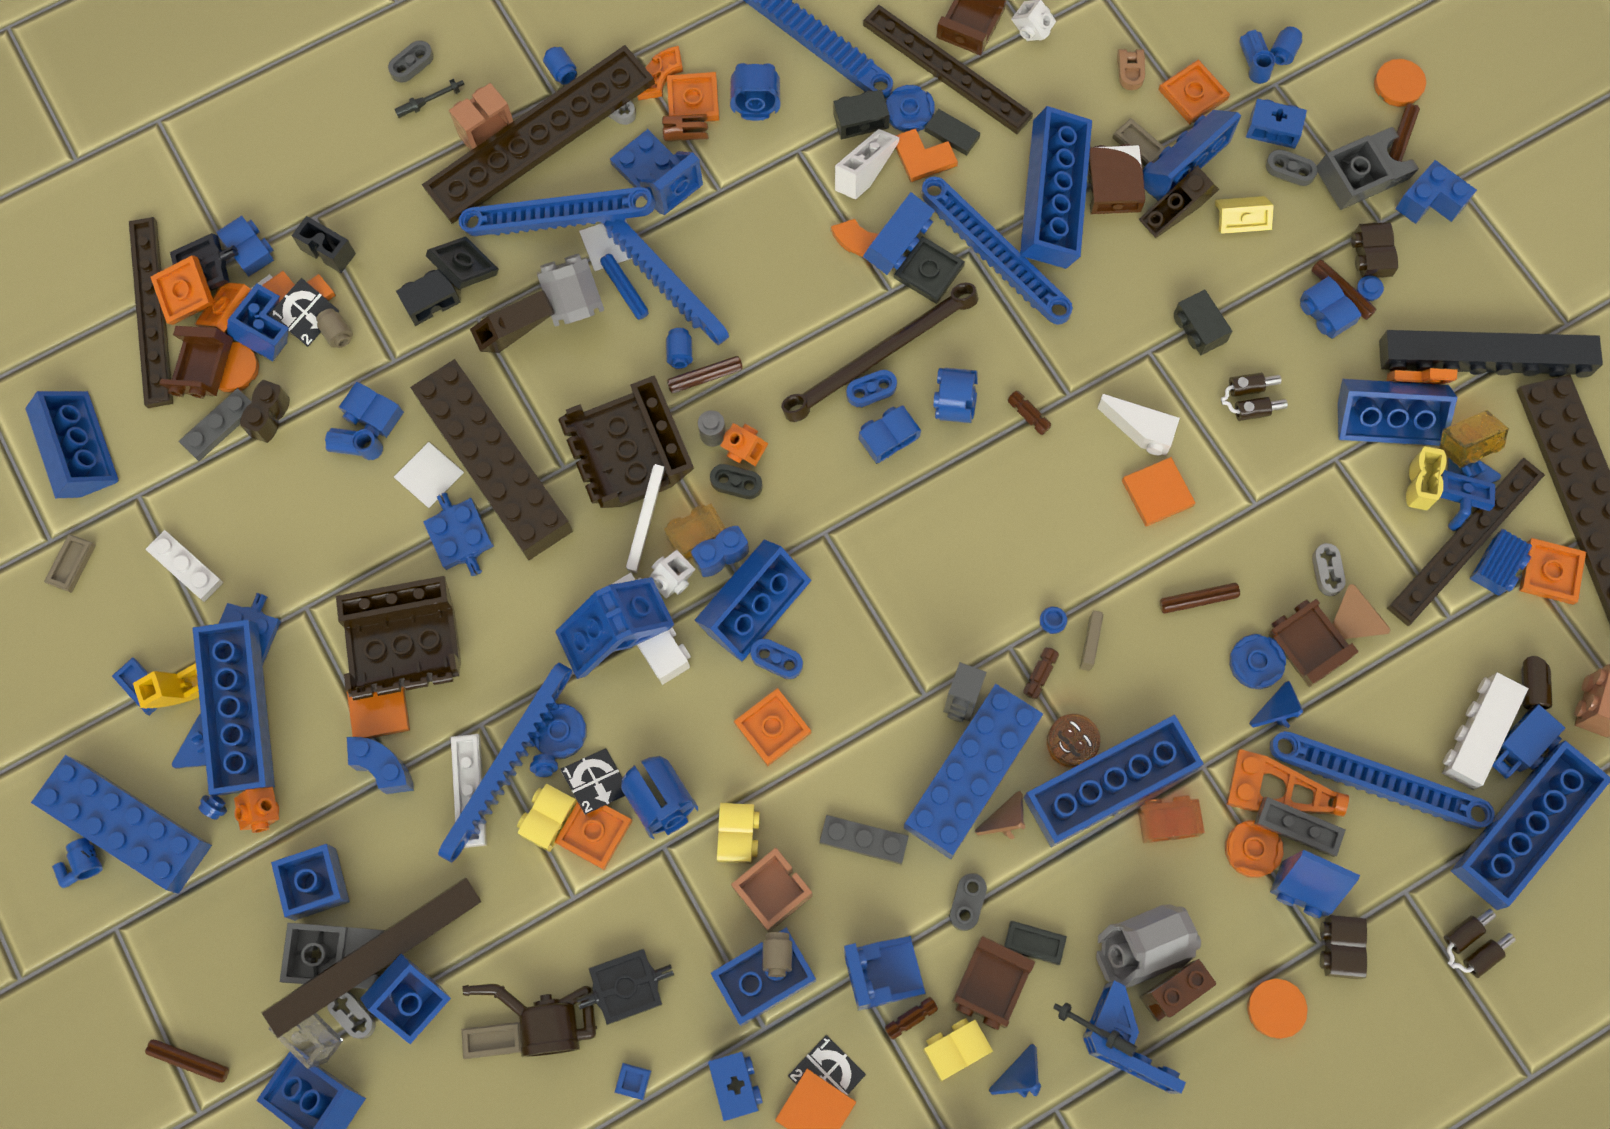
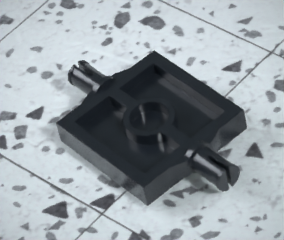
M211 233L171 251L170 255L172 265L191 255L198 257L211 291L230 282L226 269V260L238 256L239 253L234 245L222 250L218 235Z
M641 949L589 968L593 982V992L576 999L580 1003L578 1004L580 1010L597 1004L602 1010L606 1025H610L662 1006L658 992V981L674 976L671 964L654 970L648 962L645 950Z

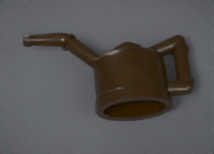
M498 984L462 986L463 995H494L495 999L498 998L519 1016L522 1043L521 1057L580 1050L579 1041L593 1039L596 1036L597 1026H595L594 1005L582 1009L584 1028L577 1029L576 1012L573 1006L578 1003L577 997L592 993V989L589 986H583L561 999H552V994L540 995V1001L533 1002L534 1006L526 1007L505 989V986Z

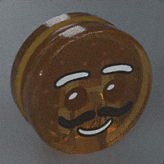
M1068 714L1057 719L1050 728L1046 739L1047 750L1051 758L1057 764L1066 768H1074L1095 757L1101 743L1097 726L1089 718L1080 714Z

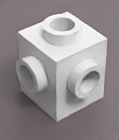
M1042 0L1024 1L1011 19L1020 31V35L1026 41L1045 39L1056 23L1049 8L1045 6Z
M676 550L666 558L662 556L653 564L651 568L654 571L650 577L653 578L658 591L665 598H668L674 592L679 595L688 587L689 583L687 580L695 571V568Z

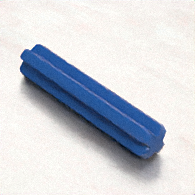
M607 254L600 259L601 265L638 320L647 317L649 314L648 308L613 255Z

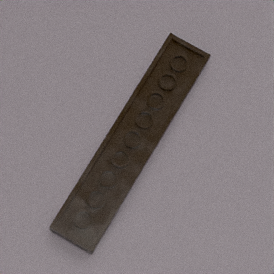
M624 45L424 182L422 186L450 223L453 224L459 220L464 210L478 207L655 84L654 78L628 47Z
M1570 374L1520 386L1517 389V393L1579 549L1586 552L1585 564L1610 624L1609 467Z

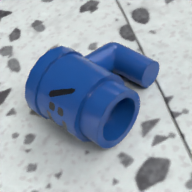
M86 838L75 840L66 846L68 853L66 856L72 869L70 873H67L64 862L52 866L58 884L62 888L69 887L78 880L93 877L103 870L94 846Z

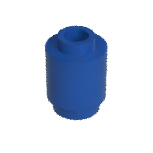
M1289 26L1278 34L1270 50L1275 56L1276 64L1288 65L1293 62L1302 44V33L1299 29Z
M552 47L546 51L543 63L557 82L567 85L577 77L576 66L564 48Z
M684 328L671 329L666 337L667 363L677 369L685 368L693 361L692 337L689 335V331Z

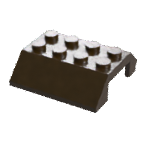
M655 375L630 384L631 394L583 412L581 404L566 409V414L558 419L564 436H572L566 441L573 458L581 459L576 462V466L583 483L590 482L585 488L591 503H599L600 508L624 507L644 499L653 465L655 466V464L664 466L665 470L659 492L672 488L694 469Z
M445 576L336 596L338 622L345 630L349 673L344 674L345 690L348 692L349 697L353 698V701L373 697L374 692L381 696L401 692L402 687H405L407 691L428 687L429 682H433V685L453 682L454 677L460 675L461 656L455 611Z

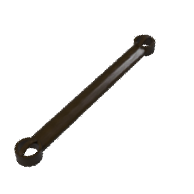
M965 282L956 285L951 291V296L803 394H793L785 398L781 408L786 419L791 422L805 419L810 413L811 407L957 310H966L974 307L978 302V294L974 284ZM964 294H971L970 296H968V297H966V298H962V299L959 298L960 296H962V295H964ZM796 405H802L799 409L795 411H789L792 407Z

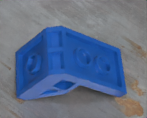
M648 129L610 158L612 166L634 188L644 187L651 192L656 201L654 209L662 215H666L703 185L699 158L693 152L678 151L673 155Z
M650 577L611 584L594 592L555 632L576 678L579 679L586 677L612 652L631 648L664 633L674 626V622L653 578Z
M911 936L876 942L857 947L856 943L844 946V957L858 1011L926 994Z
M1111 981L1105 984L1090 1023L1109 1033L1116 1030L1120 1033V1037L1135 1044L1139 1030L1126 987L1117 981ZM1086 1029L1083 1040L1090 1055L1170 1094H1182L1186 1082L1179 1079L1180 1073L1166 1066H1158L1156 1068L1151 1065L1152 1060L1142 1054L1135 1052L1133 1057H1130L1115 1047L1110 1049L1106 1046L1107 1041L1090 1029Z

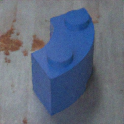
M347 737L349 766L357 771L370 772L376 779L378 789L385 794L414 791L409 770L403 761L391 750L369 738Z

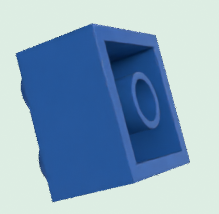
M324 844L271 862L285 918L296 921L350 902L336 848Z
M401 953L360 999L368 1011L411 1044L451 998L439 984Z

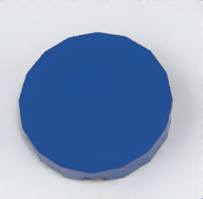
M904 85L896 88L886 100L890 114L889 123L895 129L902 132L913 129L917 131L923 130L934 115L935 102L928 91L921 90V87L917 85Z
M1252 634L1243 637L1234 645L1230 653L1229 665L1233 676L1241 684L1252 689H1264L1271 687L1281 679L1286 666V656L1276 640L1261 636V634Z
M562 703L557 704L559 706L558 709L550 710L553 716L551 719H544L547 726L546 728L538 729L541 734L540 738L533 737L532 739L535 747L542 754L553 755L555 759H565L576 754L582 748L587 737V725L581 713L575 708Z

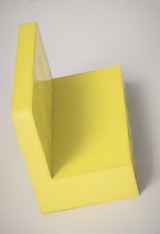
M1265 196L1215 200V206L1219 209V232L1221 234L1272 230L1273 204Z

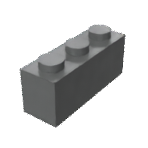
M959 662L943 711L948 714V718L957 722L970 721L987 673L986 671Z

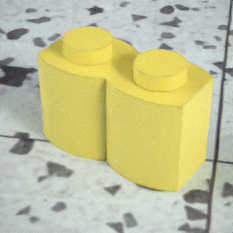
M1425 446L1412 460L1409 467L1411 483L1406 491L1408 507L1428 510L1441 497L1443 492L1441 474L1446 467V454L1444 450Z
M546 784L543 789L538 788L532 798V803L534 804L529 813L525 812L521 816L517 827L519 828L518 834L522 838L550 852L556 844L557 836L577 804V800Z
M720 803L717 846L718 862L752 864V857H758V840H753V829H759L760 812L754 811V804Z
M967 1018L951 1026L954 1032L943 1037L940 1032L926 1040L928 1046L923 1051L940 1082L993 1052L976 1020L968 1022Z

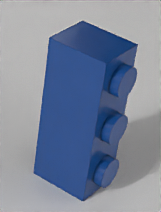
M910 192L869 246L863 257L886 275L889 274L892 268L898 270L906 259L903 256L906 250L911 252L920 240L916 237L921 231L925 234L933 223L930 217L935 210Z

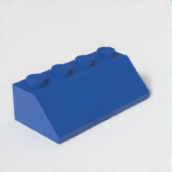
M1212 110L1206 117L1204 115L1199 117L1193 125L1194 128L1189 132L1187 130L1178 137L1174 146H1167L1155 163L1151 161L1142 170L1144 189L1159 201L1197 165L1200 169L1204 167L1231 142L1241 114L1232 111Z
M1342 379L1338 398L1339 440L1446 446L1458 397L1450 385Z
M37 391L25 409L55 499L80 498L116 484L119 480L88 391Z
M764 539L694 621L713 640L743 662L750 654L752 645L767 634L812 580L780 545Z

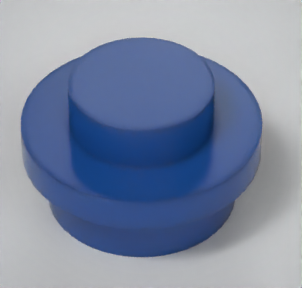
M1365 276L1358 282L1357 291L1368 301H1374L1382 295L1384 286L1377 277Z
M1048 607L1040 615V625L1047 633L1057 634L1065 629L1067 616L1058 607Z
M550 754L536 755L530 764V771L538 777H549L558 770V763L555 761V757Z
M204 795L200 799L199 810L211 819L217 820L227 812V808L224 806L226 803L219 796Z

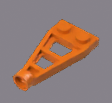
M1242 749L1237 751L1226 805L1258 812L1263 799L1260 794L1263 775L1272 774L1281 779L1286 785L1284 796L1274 800L1305 813L1334 814L1344 817L1346 814L1349 795L1332 791L1268 756ZM1294 785L1303 786L1314 793L1311 804L1295 803L1291 800ZM1329 799H1333L1331 807L1328 805Z

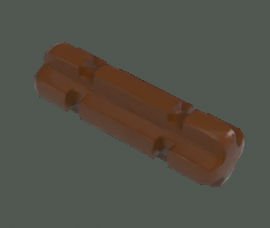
M1016 390L1008 398V403L1013 408L1017 407V412L1031 426L1035 425L1034 429L1039 434H1045L1051 428V422L1046 417L1042 418V413L1029 400H1024L1025 396L1020 391Z
M1044 648L1040 656L1042 660H1038L1029 678L1031 682H1027L1023 693L1029 698L1037 699L1042 691L1040 687H1044L1053 669L1052 663L1055 664L1059 657V653L1052 648Z
M928 997L920 1003L919 1007L916 1005L899 1016L896 1022L893 1020L887 1024L885 1031L891 1040L896 1039L902 1035V1031H908L923 1021L925 1016L935 1013L938 1010L935 1001Z

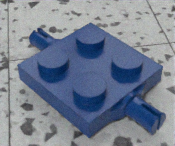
M442 493V496L439 494L437 499L442 511L423 521L440 562L446 570L458 564L466 563L471 576H476V572L478 574L482 572L476 558L482 552L494 547L478 508L472 498L457 505H452L447 493Z
M256 593L251 607H240L227 603L219 624L248 619L258 623L263 665L281 621L262 612L268 597Z

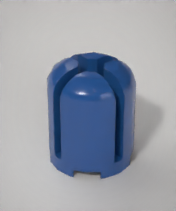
M661 756L648 757L642 760L641 763L667 805L661 807L635 765L624 775L621 788L649 837L655 839L652 834L665 831L667 835H670L689 822L686 817L693 811L694 807L698 812V805L666 758Z

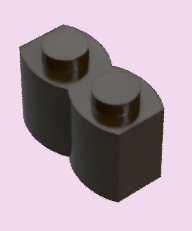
M1391 223L1359 224L1351 236L1352 247L1356 248L1358 254L1355 258L1356 270L1360 271L1362 278L1365 276H1375L1377 278L1393 277L1398 269V255L1394 246V233Z
M262 380L254 389L252 403L246 407L241 416L240 426L251 438L268 443L278 430V420L288 410L289 396L280 385Z
M1335 915L1326 917L1325 922H1322L1320 926V937L1325 941V951H1321L1320 967L1324 969L1325 976L1359 980L1366 978V918Z

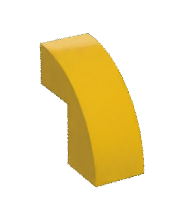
M196 663L177 674L153 671L133 683L140 708L167 707L199 698Z

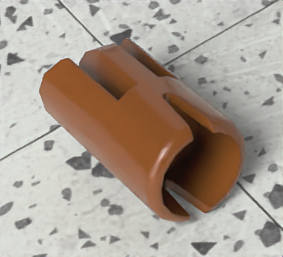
M707 114L663 116L664 141L709 139L708 133L704 132L708 130V124L704 122L707 120Z

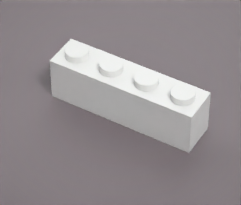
M629 573L613 584L633 581L635 578L632 573ZM673 628L637 645L662 685L690 668L688 659L691 656L683 644L678 646L673 639L676 636Z
M1498 672L1489 678L1485 677L1481 681L1477 689L1480 695L1477 701H1473L1467 709L1466 716L1469 718L1465 726H1460L1454 737L1457 743L1454 749H1450L1443 760V764L1446 766L1442 774L1472 790L1484 785L1528 691L1527 687Z

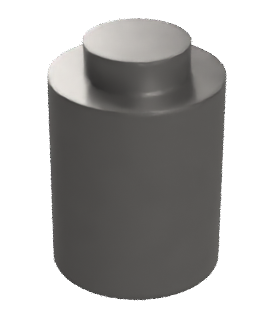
M712 410L701 414L698 419V428L702 442L710 447L721 445L726 433L723 416L719 412Z

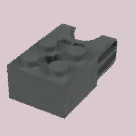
M1393 127L1372 136H1365L1326 153L1317 165L1318 174L1340 210L1409 180L1419 170L1413 159L1400 162L1392 159L1388 154L1387 149L1391 146L1394 139L1399 137Z
M287 923L279 982L304 984L385 930ZM319 947L322 956L315 962L316 958H312V951H317ZM373 974L354 988L369 989L381 975Z

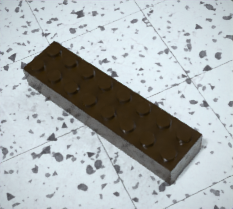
M455 359L410 387L417 400L528 561L573 532L565 515Z

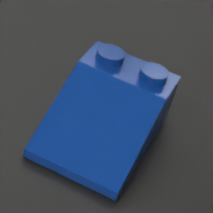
M1302 850L1281 862L1270 893L1276 895V899L1279 902L1289 906L1294 904L1304 908V913L1320 919L1321 916L1325 917L1334 912L1357 883L1360 875L1306 850Z
M291 1049L256 1101L292 1129H346L366 1098L308 1058Z

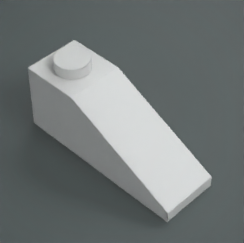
M878 129L835 165V191L856 200L870 188L899 143V137Z
M1102 395L1098 409L1140 448L1146 449L1148 453L1167 455L1180 418L1112 396Z

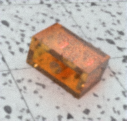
M1185 795L1172 798L1173 802L1162 803V799L1144 801L1145 805L1138 809L1143 843L1194 838L1203 835L1205 831L1199 799L1190 800V796Z

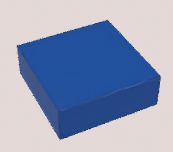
M623 1063L614 1093L644 1100L652 1071Z

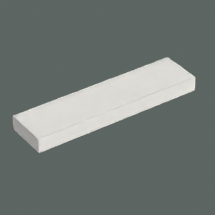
M653 465L626 565L627 570L637 573L665 471L664 466Z
M479 734L451 737L455 822L483 779ZM486 824L478 825L481 832L479 834H472L464 848L487 845Z

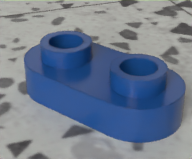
M879 370L853 380L847 386L846 396L848 402L855 407H864L892 396L897 388L896 376L891 371ZM885 383L888 385V387L882 389L879 387V385ZM861 392L864 396L857 398L855 394Z
M759 639L752 645L750 651L751 658L758 667L785 679L796 678L802 672L803 660L796 651L769 639ZM762 651L770 653L769 657L765 659L759 655ZM787 662H792L795 666L793 669L787 670L784 665Z

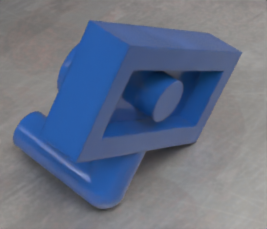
M1446 470L1441 474L1443 492L1440 498L1460 503V510L1448 524L1452 531H1457L1470 516L1471 506L1490 511L1495 506V484Z

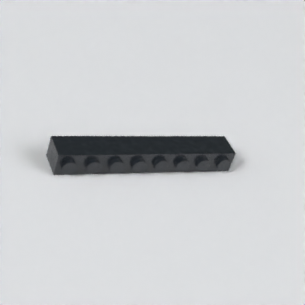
M1386 330L1379 340L1381 369L1390 370L1391 372L1394 370H1417L1422 372L1435 368L1470 372L1473 375L1492 372L1497 375L1523 373L1524 376L1549 374L1552 377H1560L1570 374L1585 378L1592 376L1603 365L1600 335Z

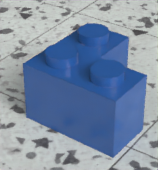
M1434 160L1404 194L1395 209L1415 224L1430 207L1452 222L1465 208L1477 189Z
M256 283L228 319L227 335L267 359L274 361L287 344L289 331L287 326L276 321L269 314L279 303L280 296Z

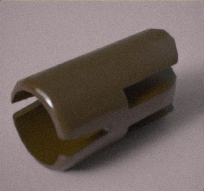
M1538 656L1527 657L1523 661L1521 669L1522 685L1528 688L1523 699V707L1530 710L1539 704L1545 710L1552 708L1550 666L1544 659Z

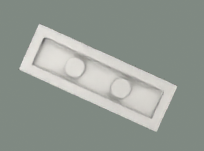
M165 530L145 549L203 602L224 583Z

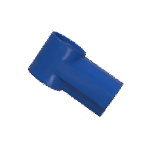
M1256 30L1248 31L1244 36L1240 37L1239 43L1250 68L1249 78L1254 83L1263 84L1270 79L1276 59L1274 54L1268 51L1262 33Z
M331 428L326 434L325 442L328 452L357 455L367 460H374L383 451L381 441L367 429L352 431ZM371 441L370 446L363 448L367 442Z

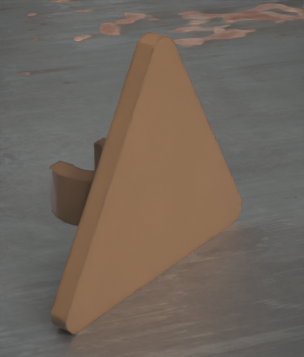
M1350 584L1333 622L1338 632L1344 639L1389 634L1391 631L1390 627L1356 585Z
M1021 791L1016 792L975 830V833L979 836L1002 832L1008 838L1014 839L1015 837L1011 830L1025 828L1023 822V794Z

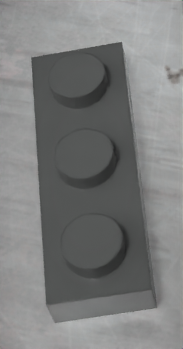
M237 388L178 442L198 461L202 460L240 425L241 416L252 401Z
M1263 797L1254 823L1332 857L1338 855L1346 829L1269 797Z
M826 815L820 844L902 865L909 836Z

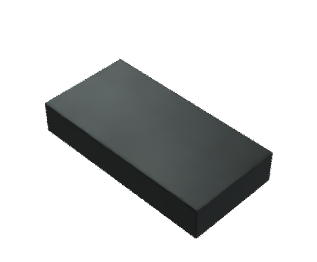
M940 109L936 111L925 126L926 133L942 142L949 141L952 148L966 156L976 144L981 134Z
M1010 921L1004 947L1024 956L1060 965L1067 936Z

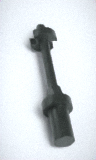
M453 78L449 80L450 86L425 98H410V102L394 109L398 118L413 111L415 113L419 112L426 102L454 90L455 94L460 93L458 87L465 85L463 80L456 83Z
M1067 1002L1063 1007L1055 1003L1053 1009L1059 1011L1058 1017L1062 1021L1069 1017L1105 1039L1108 1048L1112 1049L1115 1047L1130 1057H1133L1137 1046L1120 1037V1033L1116 1030L1109 1033L1072 1013V1005Z

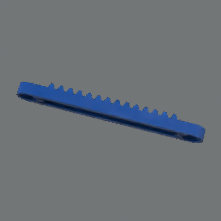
M743 0L864 92L870 90L877 91L874 84L884 82L887 84V88L882 90L884 98L887 99L892 94L893 80L888 73L878 67L873 59H868L865 53L861 54L857 47L853 48L849 41L846 43L842 36L838 37L834 30L831 32L827 25L823 26L821 20H815L812 14L809 15L806 9H801L798 3L794 4L792 0Z
M936 176L929 177L923 182L921 191L923 200L935 210L939 218L943 219L947 226L952 227L954 233L959 234L961 240L964 239L969 247H973L975 253L980 254L982 260L987 261L989 267H993L997 274L1000 273L1004 281L1007 280L1011 288L1014 287L1016 292L1021 294L1025 301H1029L1032 308H1036L1053 324H1064L1069 320L1073 309L1071 301L1025 257L1020 256V252L947 182ZM931 186H937L941 189V193L933 196L928 193L927 189ZM1062 305L1066 309V313L1056 315L1053 313L1052 307Z
M636 187L472 207L461 213L459 226L470 236L490 234L499 236L500 233L510 234V232L519 233V231L547 230L549 227L557 229L558 226L566 228L567 225L575 227L577 224L615 222L617 219L625 221V218L649 215L653 212L656 201L648 189ZM641 196H646L648 198L646 205L641 208L636 207V200ZM478 216L477 225L469 228V219Z
M617 219L615 222L606 221L602 223L606 228L608 238H613L614 244L619 245L622 252L626 251L627 258H632L635 266L639 265L640 272H645L648 280L652 279L653 286H658L661 294L665 293L666 299L672 301L674 308L678 307L680 314H685L686 321H691L694 329L700 327L717 345L722 344L729 338V333L723 324L625 221Z
M560 662L553 667L440 846L438 852L440 857L452 863L460 855L472 834H479L481 832L478 825L486 824L487 821L484 815L493 813L490 805H498L499 802L496 796L504 795L505 793L502 786L511 784L508 779L509 775L516 776L517 772L514 767L522 766L521 756L528 757L529 755L526 748L535 746L532 739L533 737L540 738L541 734L538 729L546 728L547 726L544 719H551L553 716L550 710L558 709L559 706L556 700L568 683L572 669Z
M1287 731L1280 732L1270 742V752L1279 761L1299 767L1303 771H1310L1314 775L1333 779L1334 782L1344 783L1345 786H1353L1357 790H1364L1368 794H1375L1379 798H1387L1388 801L1398 802L1402 806L1421 810L1422 813L1432 814L1433 817H1441L1445 821H1452L1472 829L1487 827L1494 820L1495 812L1493 807L1483 799ZM1286 739L1290 741L1292 752L1289 754L1282 753L1278 748L1279 740ZM1473 807H1480L1484 811L1485 818L1482 822H1477L1472 818L1471 810Z

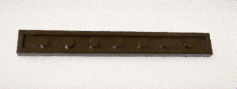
M878 5L863 20L864 27L1015 134H1018L1032 119L1033 113L882 6Z
M154 217L129 221L144 405L147 408L173 404V395L168 393L167 388L159 384L161 379H171L166 320L150 278L161 271L157 221Z
M1525 458L1521 459L1495 488V506L1490 511L1477 508L1387 609L1404 624L1410 626L1545 474Z
M467 878L460 880L262 1011V1015L276 1037L279 1038L393 962L401 953L405 954L481 903L480 898Z

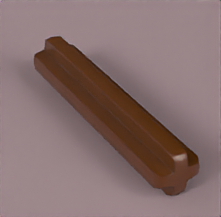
M1410 103L1404 110L1397 130L1399 137L1394 139L1389 152L1390 157L1396 161L1402 162L1420 111L1418 105Z
M1319 260L1312 267V272L1321 280L1328 276L1331 277L1340 286L1344 295L1356 305L1364 319H1369L1376 312V307L1324 260Z
M734 356L669 378L667 384L670 392L676 393L741 371L743 365L739 356Z
M1230 583L1165 597L1160 600V608L1162 613L1166 614L1236 599L1240 596L1239 585L1237 583Z
M150 1040L145 1049L146 1055L219 1083L225 1082L230 1071L226 1066L158 1040Z

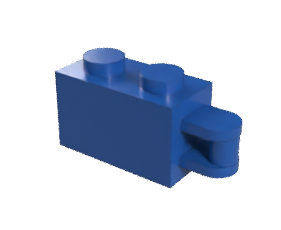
M1538 704L1528 710L1507 733L1499 750V755L1496 757L1492 767L1505 779L1509 778L1516 770L1521 772L1528 768L1531 770L1535 769L1544 760L1542 756L1547 748L1552 750L1562 740L1559 735L1565 727ZM1505 759L1511 766L1507 765L1503 760Z

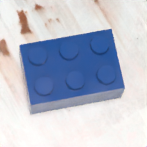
M787 927L779 931L788 933L789 940L792 941V971L786 972V977H769L768 972L762 970L763 942L711 972L713 979L741 1027L816 982L814 974Z

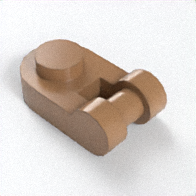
M1118 49L1119 82L1127 90H1137L1143 85L1145 79L1144 49H1136L1135 52H1127V49Z

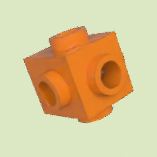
M733 423L731 428L724 434L723 442L720 446L729 451L726 456L732 460L741 463L743 459L756 466L769 443L756 436L758 431L749 425L744 424L743 427H740Z
M273 787L247 789L234 798L235 818L239 822L240 830L252 829V833L264 832L269 830L271 824L279 820V805L275 801Z

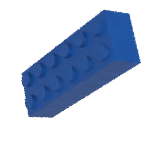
M1046 106L1033 120L1020 256L1064 269L1081 257L1092 120Z
M248 619L193 627L209 795L221 796L241 793L247 789L275 788L258 623Z
M995 684L904 824V829L949 859H952L1039 723L1043 713Z
M1173 715L1028 791L1023 799L1052 848L1197 771L1204 763L1177 717Z
M1566 740L1559 743L1552 750L1548 751L1544 756V760L1529 774L1497 813L1493 822L1483 830L1450 871L1494 909L1500 910L1509 907L1610 783V776Z
M68 755L63 757L31 801L33 805L160 887L177 894L183 889L212 846L84 763Z

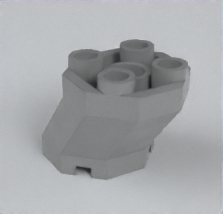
M579 254L564 258L565 263L556 265L555 261L541 265V271L537 273L542 290L545 291L555 312L551 316L554 326H559L558 320L562 319L565 324L591 317L595 315L593 309L598 308L599 312L604 311L587 258H581Z
M1171 904L1161 905L1121 923L1110 924L1098 935V943H1102V950L1097 951L1096 959L1106 981H1117L1128 988L1170 970L1184 967L1195 958L1196 950H1199L1201 947V939L1184 907H1176Z

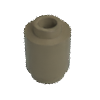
M330 308L318 314L316 317L317 327L331 347L342 348L350 343L353 333L339 312H335L334 309Z
M766 933V940L763 941L762 970L767 971L769 977H786V972L792 971V941L789 940L788 933Z

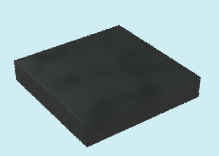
M466 236L430 248L426 253V257L458 289L497 276L499 270Z
M922 236L895 272L894 279L937 304L964 267L965 261Z

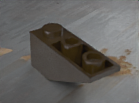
M1197 165L1139 220L1157 238L1199 209L1219 191V188Z
M541 290L488 315L470 328V331L480 352L500 353L555 314L545 291Z

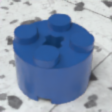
M740 63L735 67V71L730 79V107L734 113L736 110L743 119L760 121L769 118V114L775 111L776 114L779 111L780 77L775 71L774 65L769 63L763 65Z
M939 368L937 375V384H940L939 392H935L933 404L934 408H936L935 419L972 423L977 400L976 387L974 386V384H978L977 370Z

